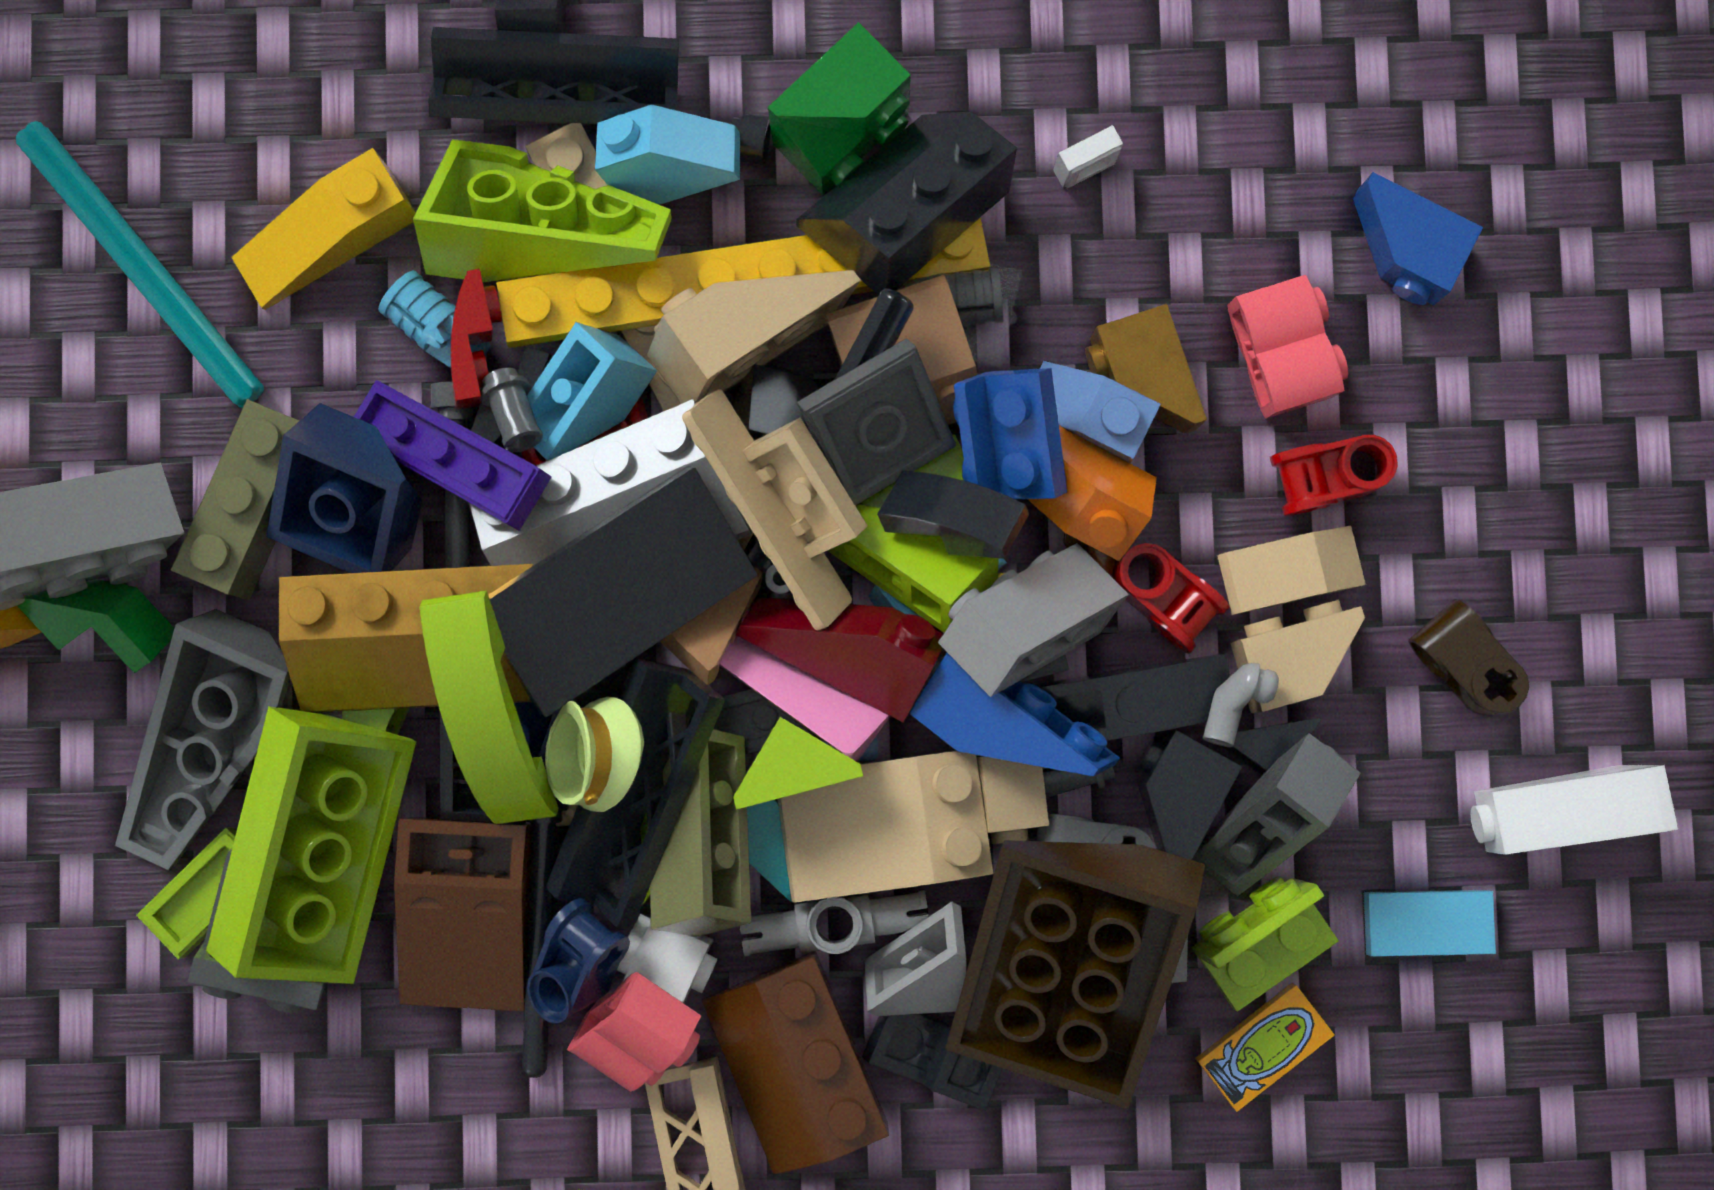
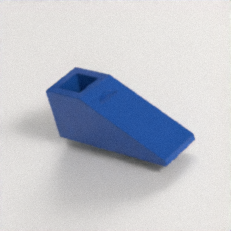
M948 653L944 656L909 712L910 715L958 752L1087 776H1095L1115 766L1120 757L1105 747L1107 740L1100 732L1083 722H1072L1055 709L1056 701L1043 689L1033 684H1023L1018 681L990 697Z

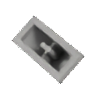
M950 902L864 960L867 1009L869 1013L875 1016L956 1012L966 976V951L961 906Z

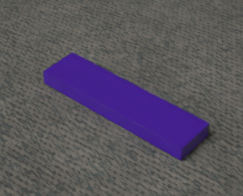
M378 380L374 382L354 415L355 418L378 428L395 461L518 531L521 530L552 478L551 475L539 467Z

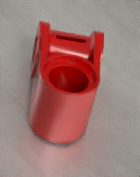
M1362 435L1324 445L1323 443L1311 444L1270 456L1272 467L1279 468L1287 503L1282 507L1285 517L1320 510L1336 505L1338 502L1367 496L1387 485L1394 477L1398 467L1397 454L1393 446L1385 438L1377 435ZM1362 451L1374 458L1377 464V475L1373 481H1364L1353 474L1350 467V458L1353 452Z
M1144 543L1133 546L1127 550L1120 561L1116 560L1114 580L1129 594L1125 600L1145 616L1149 623L1165 639L1187 654H1191L1196 648L1194 639L1216 614L1224 615L1230 608L1224 597L1212 586L1191 573L1165 549L1156 544ZM1136 556L1144 557L1154 565L1156 578L1148 590L1136 587L1129 578V564Z

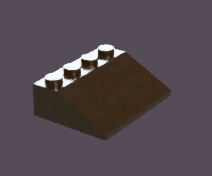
M1004 840L945 1050L1129 1109L1197 910L1205 864L1136 844Z

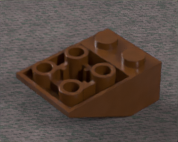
M425 817L399 819L394 891L400 1005L524 1011L531 823L509 822L494 824L449 821Z

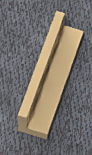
M718 1057L683 1064L679 1068L676 1066L669 1067L653 1086L645 1083L667 1190H682V1186L689 1190H708L707 1187L711 1181L713 1190H746ZM690 1078L696 1110L688 1122L665 1108L661 1084ZM698 1119L701 1131L693 1127ZM669 1123L682 1131L674 1144L672 1143ZM687 1136H690L705 1148L709 1171L701 1184L679 1171L675 1155Z

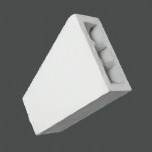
M1617 765L1474 791L1477 806H1472L1470 813L1476 839L1480 843H1485L1486 852L1497 854L1520 853L1678 830L1665 765Z

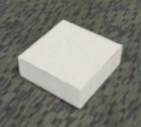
M1113 125L1058 153L1053 171L1062 188L1067 187L1068 189L1115 165L1123 143Z

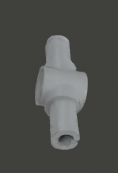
M925 890L918 891V893L869 899V894L866 893L795 903V910L751 916V923L740 926L741 935L756 932L763 934L762 936L743 938L742 947L745 957L756 953L800 947L801 953L824 951L829 954H840L849 951L853 946L875 943L876 936L907 932L928 918L929 915L927 912L907 914L908 911L927 908ZM838 906L848 911L853 920V927L847 936L839 940H830L819 932L817 918L825 908Z

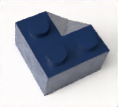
M319 403L283 435L266 537L350 573L392 571L412 549L422 499L404 477L376 426Z

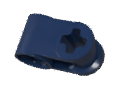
M583 898L575 899L564 906L550 922L545 931V942L533 973L528 979V997L533 1008L540 1017L551 1023L557 1024L565 1021L606 995L611 988V982L619 963L629 949V938L622 932H611L591 914L592 906Z

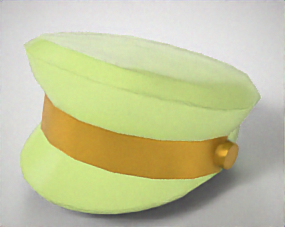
M615 697L597 699L587 704L584 708H580L574 701H568L561 708L550 728L545 758L548 783L554 796L563 804L580 805L593 812H605L616 806L623 799L635 779L644 748L642 727L635 712L624 701Z

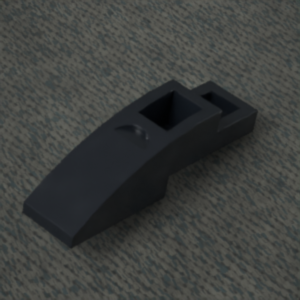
M1227 653L1104 671L1102 674L1033 685L1050 694L1056 701L1055 709L1072 722H1083L1100 732L1106 740H1113L1207 722L1214 693L1230 677Z

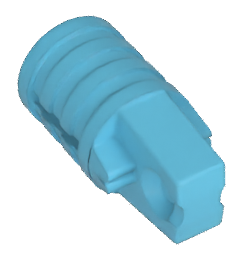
M415 270L409 271L401 276L385 293L378 310L386 318L391 319L392 323L397 328L402 329L411 340L416 341L418 346L425 352L451 368V332L456 306L449 303V300L443 294L438 293L429 282H425L423 277ZM489 342L470 345L471 352L483 350L484 355L487 354L491 346Z

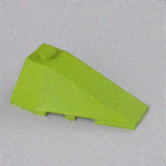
M452 139L413 221L427 275L464 280L467 271L480 269L482 282L655 261L672 216L671 209L613 186L607 185L595 189L575 181L574 171L559 165L551 171L529 163L527 153L513 147Z

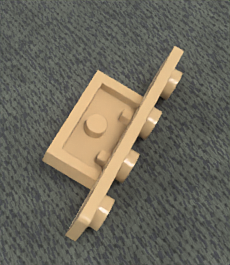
M717 389L683 413L682 420L691 433L693 442L703 452L724 485L729 499L738 507L757 537L762 551L772 561L793 594L796 605L805 613L815 630L824 629L852 602L850 593L824 552L856 538L867 527V524L801 418L754 441L721 389Z

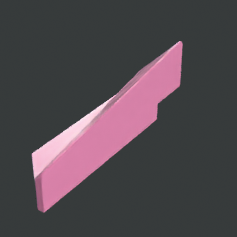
M746 610V611H745V613H744V615H743V620L745 619V617H746V615L748 614L749 610ZM736 636L733 644L729 643L720 661L719 666L805 729L856 762L859 761L891 717Z

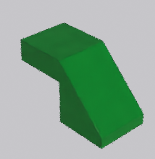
M100 579L87 581L88 587L86 589L64 597L49 598L47 590L24 595L25 601L17 605L58 650L92 627L134 673L150 663L172 640L175 629L137 587L125 584L112 585L110 581Z

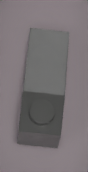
M1308 733L1278 758L1201 842L1192 860L1205 864L1204 871L1236 896H1239L1330 827L1361 773L1342 759L1333 748L1323 744Z

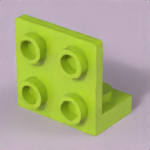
M1277 876L1250 894L1249 897L1254 904L1235 917L1232 916L1230 911H1226L1210 920L1198 931L1203 939L1191 946V948L1235 1011L1238 1012L1339 942L1314 905L1315 902L1324 896L1317 884L1295 878H1290L1284 882L1281 876Z

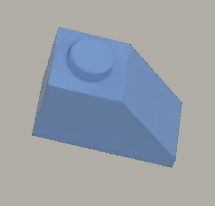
M1043 361L1040 369L1052 368L1059 426L1131 463L1161 404L1106 376Z

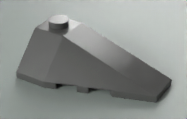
M217 609L175 625L115 846L167 870L173 868L257 753L268 706L282 708L290 682V675L283 653L270 632Z

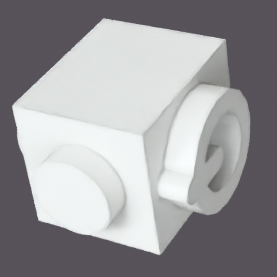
M640 914L633 930H631L628 936L630 940L629 949L619 963L617 971L626 974L624 980L631 974L638 972L685 1004L691 989L700 993L703 992L715 967L717 958L707 954L714 939L705 935L694 936L651 930V918Z

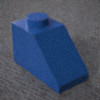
M1372 172L1358 188L1353 201L1379 277L1394 285L1392 288L1393 292L1402 299L1418 305H1425L1427 302L1435 305L1451 292L1483 227Z

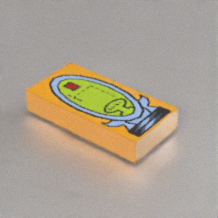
M1291 983L1197 1056L1195 1060L1231 1107L1238 1112L1335 1034L1298 986Z

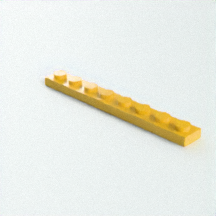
M981 217L908 281L941 273L955 274V272L960 271L965 273L979 269L981 271L989 270L990 262ZM803 235L659 257L655 261L554 273L496 282L507 346L508 348L564 340L576 322L606 332L655 326L664 315L661 311L662 307L674 296L688 288H692L698 294L712 284L719 282L847 271L848 269L810 237ZM860 281L852 294L872 292L873 290Z

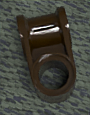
M1458 599L1453 600L1408 640L1411 649L1421 662L1437 677L1442 679L1464 705L1474 713L1485 716L1511 712L1520 707L1527 698L1529 680L1523 667L1496 640L1481 617ZM1500 676L1503 682L1499 684L1497 691L1501 696L1487 698L1483 692L1489 686L1486 677Z

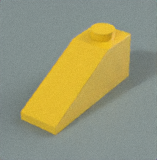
M371 148L320 178L231 258L261 308L266 310L414 222L413 218L416 212L389 167L374 148Z

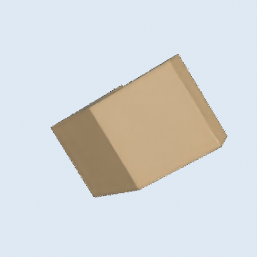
M1351 526L1306 533L1217 555L1232 615L1366 585Z

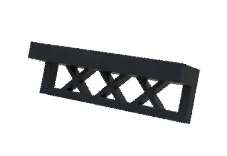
M433 27L431 35L433 80L428 99L429 117L598 124V122L649 105L677 111L679 38Z
M635 658L620 696V700L624 701L635 712L643 732L644 748L635 779L623 799L616 806L605 812H593L580 805L577 806L546 885V888L556 899L573 901L583 898L588 903H594L616 928L633 930L725 701L721 695L689 669ZM693 698L698 702V706L690 726L687 728L686 712ZM670 757L671 773L664 786L663 770ZM647 814L648 830L641 844L640 827ZM624 870L625 888L619 900L614 895V892Z

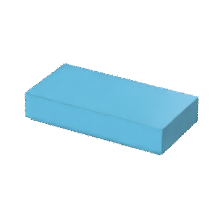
M1493 891L1364 892L1366 955L1496 954Z

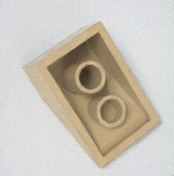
M854 270L719 282L712 284L698 294L692 288H688L674 296L662 307L661 311L664 315L653 329L655 336L647 356L681 404L692 399L698 403L706 395L717 389L725 392L741 382L754 364L767 365L827 326L828 322L825 314L842 309L861 280Z
M952 751L861 764L863 777L778 799L792 902L929 885L994 874L977 758L974 754Z

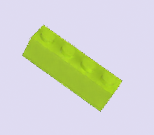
M268 706L206 952L235 978L354 984L416 741L327 714Z

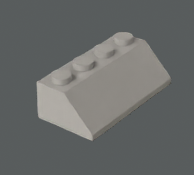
M693 399L537 465V467L551 475L552 478L520 531L470 504L482 551L491 566L537 564L687 466L696 468L737 540L752 534V530L738 507L729 499L724 485L703 452L693 442L691 433L682 420V414L696 404Z

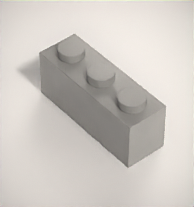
M1076 543L1055 555L1051 551L1044 552L1026 570L1017 573L1014 569L1007 571L989 589L981 593L977 589H972L965 593L950 609L948 616L953 621L938 643L992 697L1099 635L1129 594Z

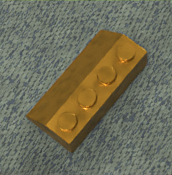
M534 564L279 577V643L301 711L334 712L438 707L422 631L419 608L422 600L486 590L489 595L534 566ZM502 655L500 663L513 702H532Z

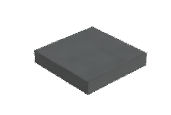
M907 338L797 402L813 439L855 506L895 483L902 471H915L956 446L918 350Z

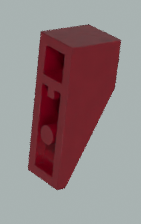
M758 597L736 633V636L901 722H904L943 648L938 643L943 633L935 630L924 618L913 614H904L893 607L849 604L828 627L817 631L794 600Z

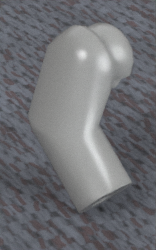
M1259 663L1242 665L1216 689L1203 739L1216 745L1233 747L1243 708L1251 698L1260 703H1268L1274 699L1279 684L1277 673L1269 669H1260Z

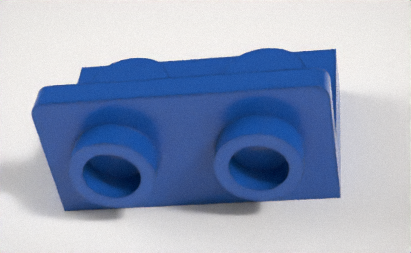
M1052 368L984 372L955 383L953 411L955 420L960 428L964 457L962 465L964 481L989 488L1013 499H1050L1067 493Z

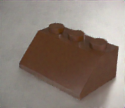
M816 951L701 1000L773 1174L830 1162L889 1136L888 1121Z

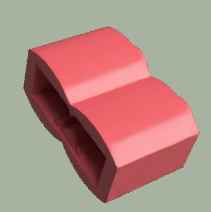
M1306 275L1236 296L1227 305L1233 331L1246 361L1251 385L1265 419L1334 398L1345 391L1343 380L1348 378L1346 358L1342 349L1337 344L1331 345L1325 333L1324 323L1329 319L1327 301L1319 287L1312 288Z
M635 972L627 977L613 993L604 995L591 1007L582 1020L567 1050L632 1092L644 1083L653 1086L668 1067L673 1064L679 1068L689 1059L700 1039V1034L694 1030L701 1015L640 973Z

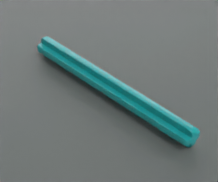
M38 121L29 123L25 129L19 131L16 135V144L233 404L243 408L247 399L251 401L257 400L264 392L263 384L53 133Z

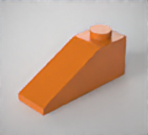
M1059 426L1067 493L1057 498L1028 500L1066 534L1120 561L1152 518L1157 477Z

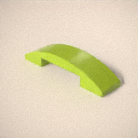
M487 590L422 600L419 607L421 624L435 695L455 757L478 804L494 824L556 816L558 806L548 783L542 757L532 758L500 663L506 647Z

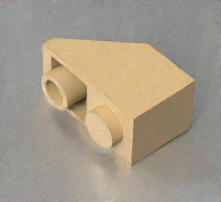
M1335 600L1304 609L1306 622L1283 628L1281 618L1278 616L1244 626L1247 638L1230 643L1237 668L1239 669L1244 664L1259 663L1260 669L1275 671L1279 677V684L1274 699L1268 703H1260L1251 698L1248 702L1250 712H1264L1323 695L1365 619L1362 607L1342 611L1340 601Z

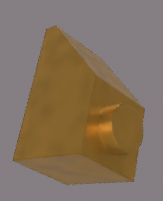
M1167 304L1096 327L1090 338L1092 346L1085 348L1091 373L1106 376L1160 403L1161 405L1154 418L1185 434L1197 430L1207 420Z

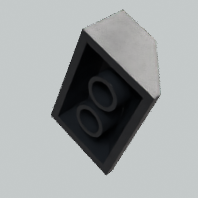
M973 112L921 115L796 219V227L848 270H854L860 280L878 295L885 288L896 291L1009 193L1017 147Z

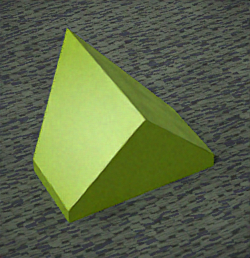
M780 717L738 787L733 799L737 810L863 777L860 763Z

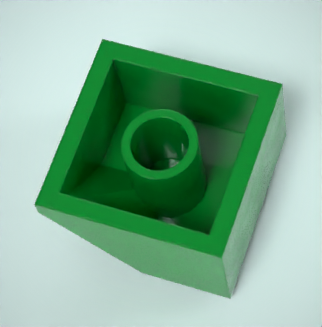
M858 22L768 106L773 145L823 195L834 184L838 185L865 163L862 158L877 143L884 147L906 128L909 122L905 117L909 112L911 74Z

